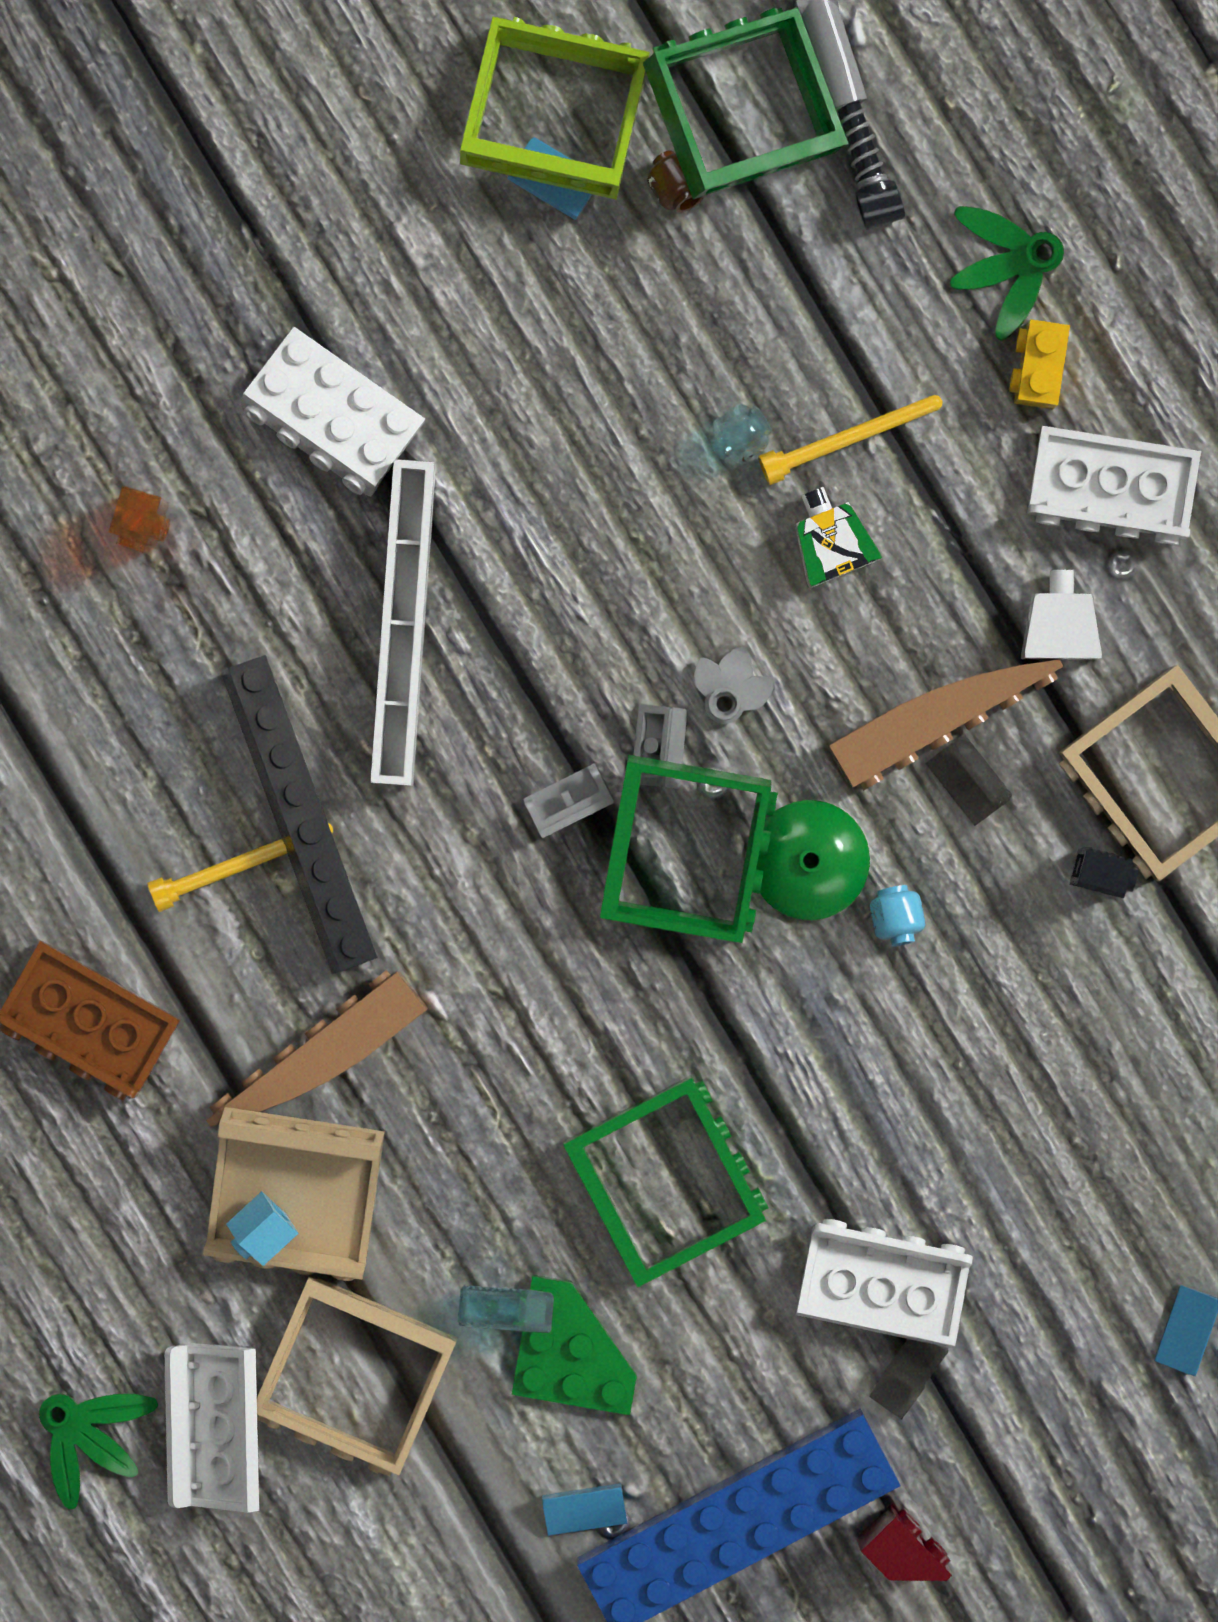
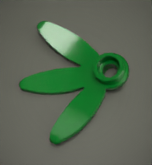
M959 206L955 209L954 215L962 225L984 240L1011 250L1010 252L997 254L975 262L957 273L950 280V286L953 289L975 290L994 286L1019 274L1018 279L1005 298L996 325L995 336L998 340L1004 341L1024 323L1030 314L1041 288L1043 272H1050L1061 264L1064 258V246L1062 241L1052 233L1039 232L1030 236L1018 225L999 214L981 208ZM1047 244L1050 246L1052 253L1048 259L1042 260L1038 255V250L1042 245Z
M55 1394L48 1397L42 1403L39 1410L40 1422L48 1432L53 1433L50 1448V1467L53 1484L60 1500L67 1509H75L77 1507L80 1494V1467L75 1444L89 1458L107 1470L122 1476L135 1477L138 1474V1468L128 1453L111 1437L91 1424L120 1423L147 1415L158 1407V1402L155 1398L138 1394H113L77 1404L68 1395ZM55 1407H60L65 1411V1419L62 1422H57L52 1417V1411Z

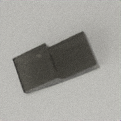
M906 1339L875 1384L869 1397L902 1420L925 1389L926 1382L948 1354L949 1348Z

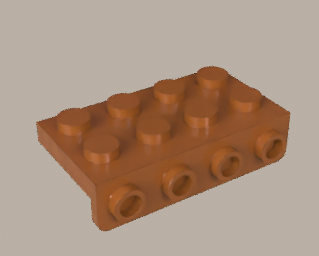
M39 941L0 1010V1031L18 1041L24 1036L36 1043L34 1050L53 1061H55L57 1056L71 1063L69 1067L71 1072L90 1081L92 1076L106 1083L104 1087L106 1092L123 1101L127 1096L136 1098L139 1095L181 1019L44 941Z

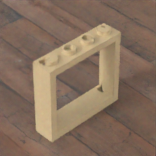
M1179 665L1169 668L1058 752L1063 759L1059 765L1064 770L1065 775L1072 783L1079 780L1087 790L1083 798L1096 815L1103 811L1112 823L1107 829L1121 847L1127 843L1136 855L1132 859L1134 866L1139 869L1145 879L1152 876L1156 881L1162 880L1218 837V820L1163 862H1160L1079 754L1168 687L1218 751V717Z
M310 1275L257 1396V1415H259L257 1420L268 1424L267 1427L278 1430L281 1425L295 1431L294 1437L307 1444L316 1445L317 1441L332 1447L331 1453L342 1459L353 1461L354 1457L369 1462L368 1469L377 1474L379 1472L390 1477L392 1472L400 1475L458 1337L314 1275ZM313 1299L438 1352L395 1454L270 1401Z

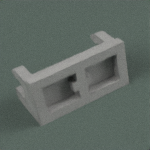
M595 763L523 799L541 838L614 803Z

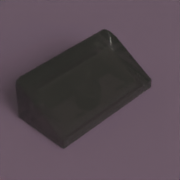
M964 734L960 735L925 763L974 826L1003 806L1012 797L1008 788Z

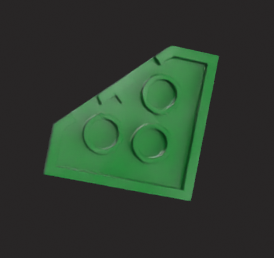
M532 1275L511 1395L630 1415L637 1373L622 1355L611 1336L589 1308L572 1281Z

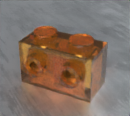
M122 486L108 532L118 537L116 544L141 553H144L146 546L156 549L158 541L164 542L169 531L171 519L166 517L169 502L162 497Z

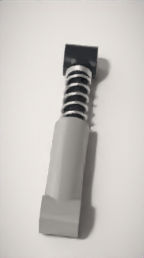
M792 0L794 7H798L848 141L849 148L847 153L852 155L853 158L851 167L856 168L858 173L855 178L859 186V190L855 192L856 202L866 230L905 219V210L898 187L894 180H889L887 178L888 175L882 172L881 166L883 162L878 160L876 154L879 149L874 147L872 141L875 136L873 134L870 135L868 128L871 122L866 121L864 116L866 108H862L861 103L868 99L840 15L838 0Z

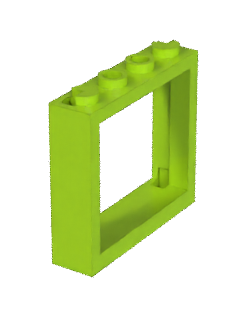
M493 16L461 144L460 164L617 200L646 77L643 62L650 56V52L631 48L632 43L628 42L620 43V45L604 42L601 37L594 34L585 33L578 36L565 33L563 29L554 25L538 27L525 24L518 17H514L512 21ZM501 45L633 75L611 168L479 139Z

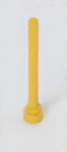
M932 395L786 454L783 451L775 453L774 450L758 456V460L764 477L769 486L785 480L784 476L791 473V468L935 412L942 407L943 401L940 396Z
M328 823L331 833H333V827ZM279 839L175 881L172 878L164 880L163 877L148 882V888L158 912H162L174 907L173 903L180 900V895L287 854V850L283 840Z

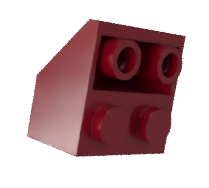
M890 1505L856 1538L860 1551L888 1580L947 1581L952 1576L948 1566L951 1560L947 1556L946 1550L932 1536L926 1541L920 1535L923 1532L919 1527L920 1524L905 1508L897 1512Z

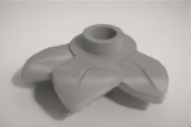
M742 646L727 653L719 665L707 658H700L694 673L695 685L705 696V711L711 720L719 724H729L736 721L743 711L759 709L766 703L774 689L775 680L773 678L753 676L752 660L747 649ZM725 696L732 701V707L729 711L722 712L717 708L716 703L720 697Z

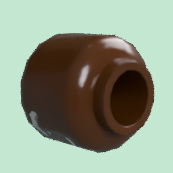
M665 151L653 160L654 166L648 173L647 181L661 206L667 210H676L682 213L694 208L702 201L704 196L696 199L692 198L674 151Z

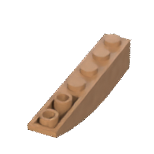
M1060 660L1013 666L975 675L942 686L894 707L828 745V748L851 788L860 784L864 791L884 779L881 771L895 764L896 768L900 770L919 759L916 751L930 744L932 750H935L954 739L950 733L952 730L963 724L967 730H970L989 718L985 711L998 704L1004 710L1022 700L1023 696L1020 691L1032 684L1039 690L1057 680L1058 677L1055 671L1062 668L1063 665Z
M386 970L368 984L372 992L362 1000H359L354 995L339 1006L336 1010L341 1016L328 1025L323 1019L308 1030L305 1035L309 1041L296 1050L290 1044L272 1058L277 1064L266 1074L261 1069H258L241 1082L245 1088L242 1093L234 1099L227 1093L209 1108L213 1115L206 1120L210 1126L218 1125L225 1107L261 1112L292 1100L330 1081L365 1059L423 1014L428 1007L400 971L391 976Z

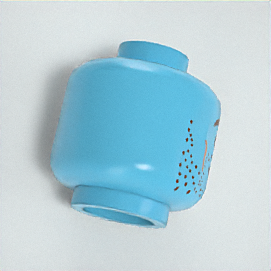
M908 885L889 887L877 891V898L873 899L870 903V913L876 937L882 940L890 939L891 946H901L915 942L914 934L920 933L925 928V918L919 894L909 891Z

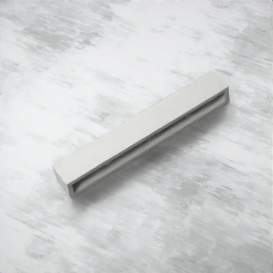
M395 459L393 462L371 783L413 786L436 474L434 462Z

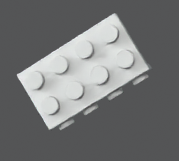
M295 327L289 332L245 390L241 400L244 414L251 421L258 425L266 424L277 432V437L285 445L294 449L296 447L300 448L310 455L309 458L315 466L326 472L331 470L343 478L342 482L349 490L359 495L364 493L370 497L393 466L394 459H398L425 421V418Z
M1041 426L1027 514L1035 515V522L1040 524L1059 526L1060 520L1076 522L1075 529L1099 532L1100 526L1116 528V536L1139 539V534L1142 532L1154 534L1155 542L1179 545V539H1187L1190 536L1191 529H1189L1201 451Z
M824 1219L823 1224L815 1223L811 1232L796 1315L944 1347H955L969 1268L973 1260V1256L964 1254L965 1249L963 1247L952 1244H942L941 1249L926 1246L924 1239L914 1236H902L901 1240L888 1238L885 1231L870 1227H864L862 1232L846 1229V1223L833 1219Z
M197 1343L168 1347L164 1357L167 1494L169 1506L173 1508L196 1506L245 1513L259 1511L256 1349Z

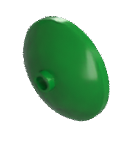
M803 800L787 804L777 809L774 816L769 815L765 819L764 831L771 832L767 855L759 854L756 869L763 870L760 894L769 905L780 913L792 918L819 920L843 911L858 897L868 877L870 853L862 829L848 813L827 802ZM812 852L818 856L819 861L816 867L807 868L804 865L803 858L807 853Z

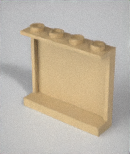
M225 1107L219 1123L218 1137H220L207 1241L203 1255L211 1256L216 1261L224 1263L237 1260L250 1262L254 1266L263 1269H270L276 1266L292 1269L294 1272L302 1275L322 1273L332 1275L333 1278L341 1281L362 1280L367 1262L385 1131ZM261 1191L288 1215L299 1233L264 1266L252 1256L246 1260L235 1250L230 1243L234 1236L226 1225Z

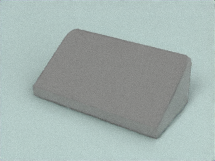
M639 704L633 755L682 764L687 710ZM642 773L640 785L678 789L680 779Z

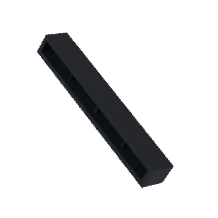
M266 655L227 668L221 673L281 838L285 844L289 860L331 973L342 972L378 958Z

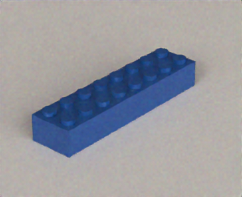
M860 1408L577 1557V1566L607 1622H644L893 1491L901 1485Z

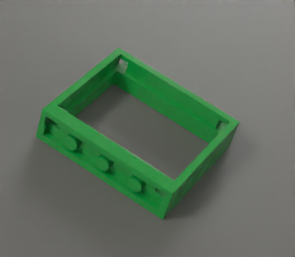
M782 7L778 9L772 8L761 13V19L749 23L747 17L739 18L724 25V31L714 34L711 28L704 29L690 35L688 42L679 45L676 44L675 40H669L663 45L653 47L654 53L643 62L693 199L835 154L848 144L798 7L784 12ZM779 33L817 137L707 172L668 67Z
M628 755L600 918L743 943L744 933H752L755 922L756 909L749 908L752 893L760 894L763 870L756 869L759 854L767 855L771 832L764 831L766 815L774 816L778 793L771 792V780ZM642 773L757 793L733 921L619 901Z
M692 1076L671 1085L563 1142L575 1169L637 1288L766 1221L763 1211L769 1209L759 1187L753 1190L750 1189L744 1176L751 1172L740 1151L732 1154L725 1140L732 1136L722 1116L713 1118L707 1104L713 1102V1099L703 1080L695 1083ZM687 1094L749 1214L647 1267L585 1147Z

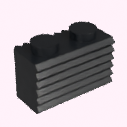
M1082 847L1078 849L1069 885L1124 898L1126 891L1133 892L1139 869L1133 867L1134 862L1131 858L1092 849V847Z

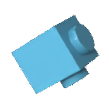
M262 1191L226 1223L234 1236L230 1243L235 1250L246 1260L252 1256L262 1266L299 1234L288 1215Z

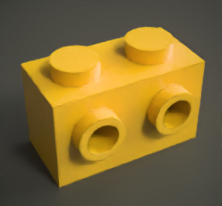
M1030 319L1025 329L1019 328L1015 352L1021 353L1019 369L1013 368L1009 392L1015 393L1014 404L1054 409L1058 406L1070 325Z

